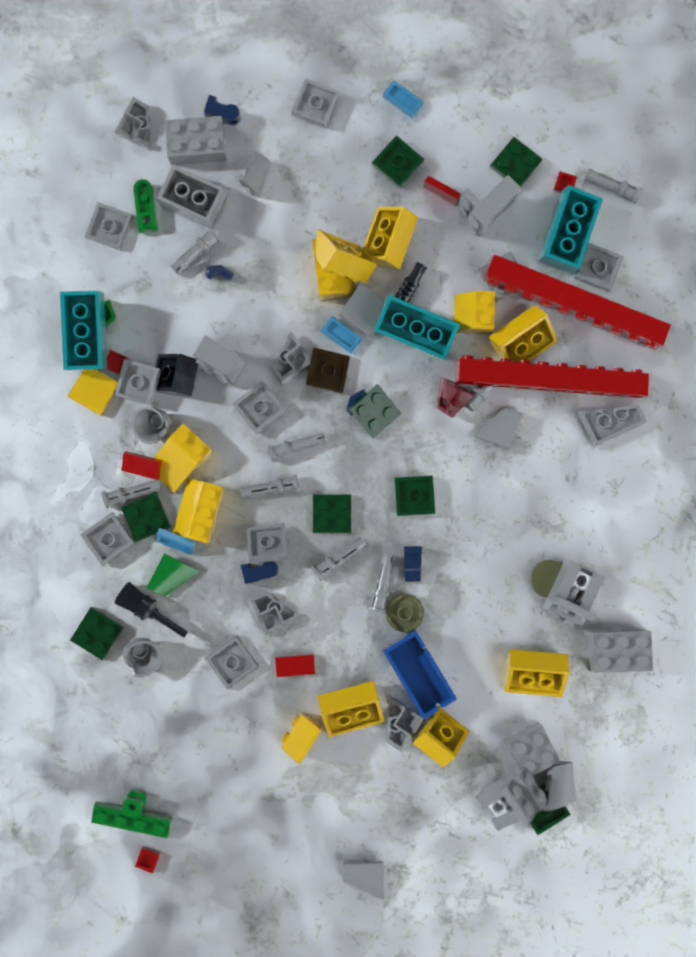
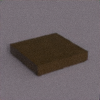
M314 347L305 385L342 394L350 356Z

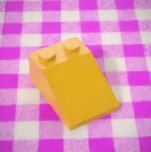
M183 423L169 437L154 457L155 459L162 460L159 479L175 493L214 451Z

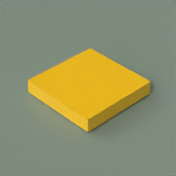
M83 370L67 397L102 416L115 394L118 382L98 370Z

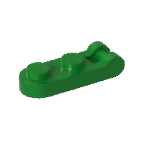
M140 179L133 186L139 233H145L146 230L158 231L153 187L148 180ZM144 218H150V222L144 223Z

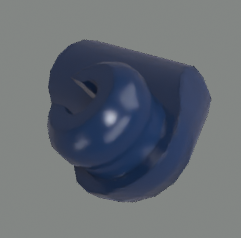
M211 265L205 272V276L208 279L221 275L229 282L235 275L223 265Z
M364 389L349 397L345 408L350 416H353L348 408L366 394Z

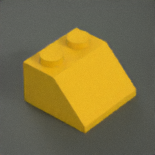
M472 291L456 294L454 300V321L460 324L457 333L491 334L494 330L495 291Z
M438 707L439 711L429 718L418 733L413 744L444 768L457 756L469 730L442 708Z
M304 712L300 716H295L291 723L294 727L290 733L286 731L280 741L283 743L281 749L298 764H301L322 729L321 723Z

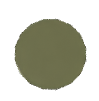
M542 560L533 567L530 573V585L539 596L548 597L562 567L561 563L554 560Z
M399 594L393 597L387 605L386 619L389 625L399 632H411L417 629L423 621L424 608L415 596Z

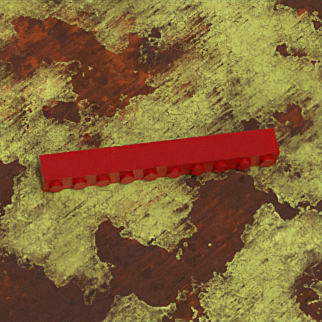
M495 254L490 259L483 280L487 281V284L490 286L505 288L504 291L510 294H520L525 300H535L540 302L541 306L555 308L557 312L563 315H573L578 321L593 323L592 326L596 328H606L610 330L611 334L626 336L629 341L641 342L649 349L655 350L664 346L671 327L669 323Z
M464 355L456 362L455 384L638 399L648 396L649 373H643V370L633 369L631 372L624 371V368L605 370L603 366H595L594 369L587 368L586 365L568 367L566 363H557L554 366L549 365V362L530 364L531 361L519 360L518 363L506 358L500 359V361H493L491 357L474 359V356Z

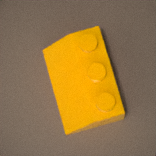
M377 207L363 247L368 255L378 264L377 266L386 269H400L418 216L405 207Z
M318 229L316 260L321 264V269L328 273L331 271L335 272V274L342 278L346 276L356 283L358 281L366 283L378 264L359 244Z
M312 239L320 301L351 297L356 290V282L346 276L342 278L335 274V272L331 271L328 273L321 269V264L316 260V239Z
M536 305L489 336L491 344L500 359H511L512 362L518 363L519 360L531 361L558 342L547 313Z
M188 478L173 533L210 544L225 488Z
M509 649L506 661L504 692L563 697L570 673L568 654Z
M374 681L317 696L328 737L385 723Z

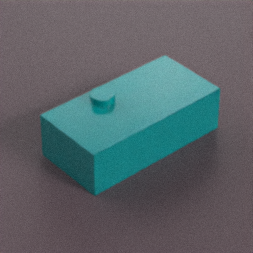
M570 185L562 190L538 261L570 274L578 271L581 267L603 198Z
M101 291L60 292L63 370H106L104 293Z
M388 294L374 331L445 360L460 324Z

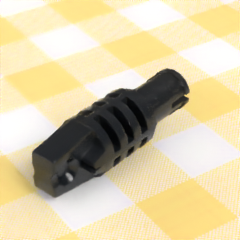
M416 262L414 269L409 276L405 277L395 297L410 303L414 293L417 292L416 289L420 286L419 281L427 267Z

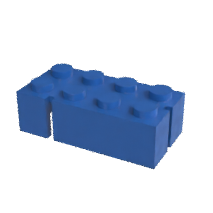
M413 630L383 648L382 651L424 720L439 711L435 704L439 703L443 708L457 700L428 649H422L425 647V644L418 632Z

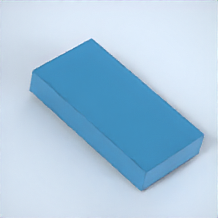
M395 80L383 93L384 99L410 118L415 116L424 103Z
M331 316L321 330V333L350 354H352L362 340L359 335L333 316Z
M162 528L158 529V543L189 555L193 554L195 541Z

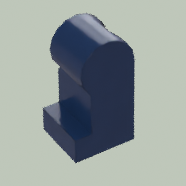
M208 96L204 109L205 117L222 116L223 123L226 125L235 126L239 124L241 115L236 105L218 103L215 96Z
M404 546L405 582H421L422 546Z
M275 561L264 562L262 565L250 568L249 563L240 565L245 584L274 577L279 571V566Z

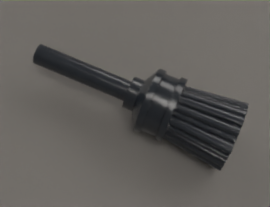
M131 582L125 584L115 599L114 604L133 612L134 616L141 618L140 620L142 621L148 618L156 619L183 638L188 634L187 630L159 613V609L156 608V600L151 599L149 595L143 594Z

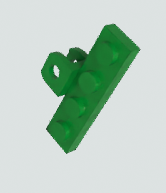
M131 789L122 807L96 801L93 807L91 823L168 839L172 817L145 812L146 793ZM138 796L140 799H134L133 797Z

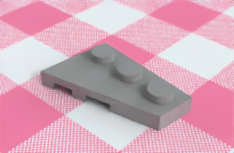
M639 405L578 412L594 447L647 422Z

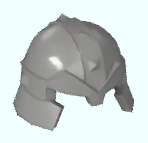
M140 407L134 412L131 419L132 431L136 438L142 443L149 445L156 444L160 440L159 438L167 436L172 424V419L160 407Z
M149 638L134 639L123 648L124 661L133 668L132 672L135 677L149 676L156 672L161 665V650Z

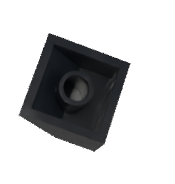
M158 354L156 368L162 370L156 392L192 397L195 376L198 371L197 360L183 354Z

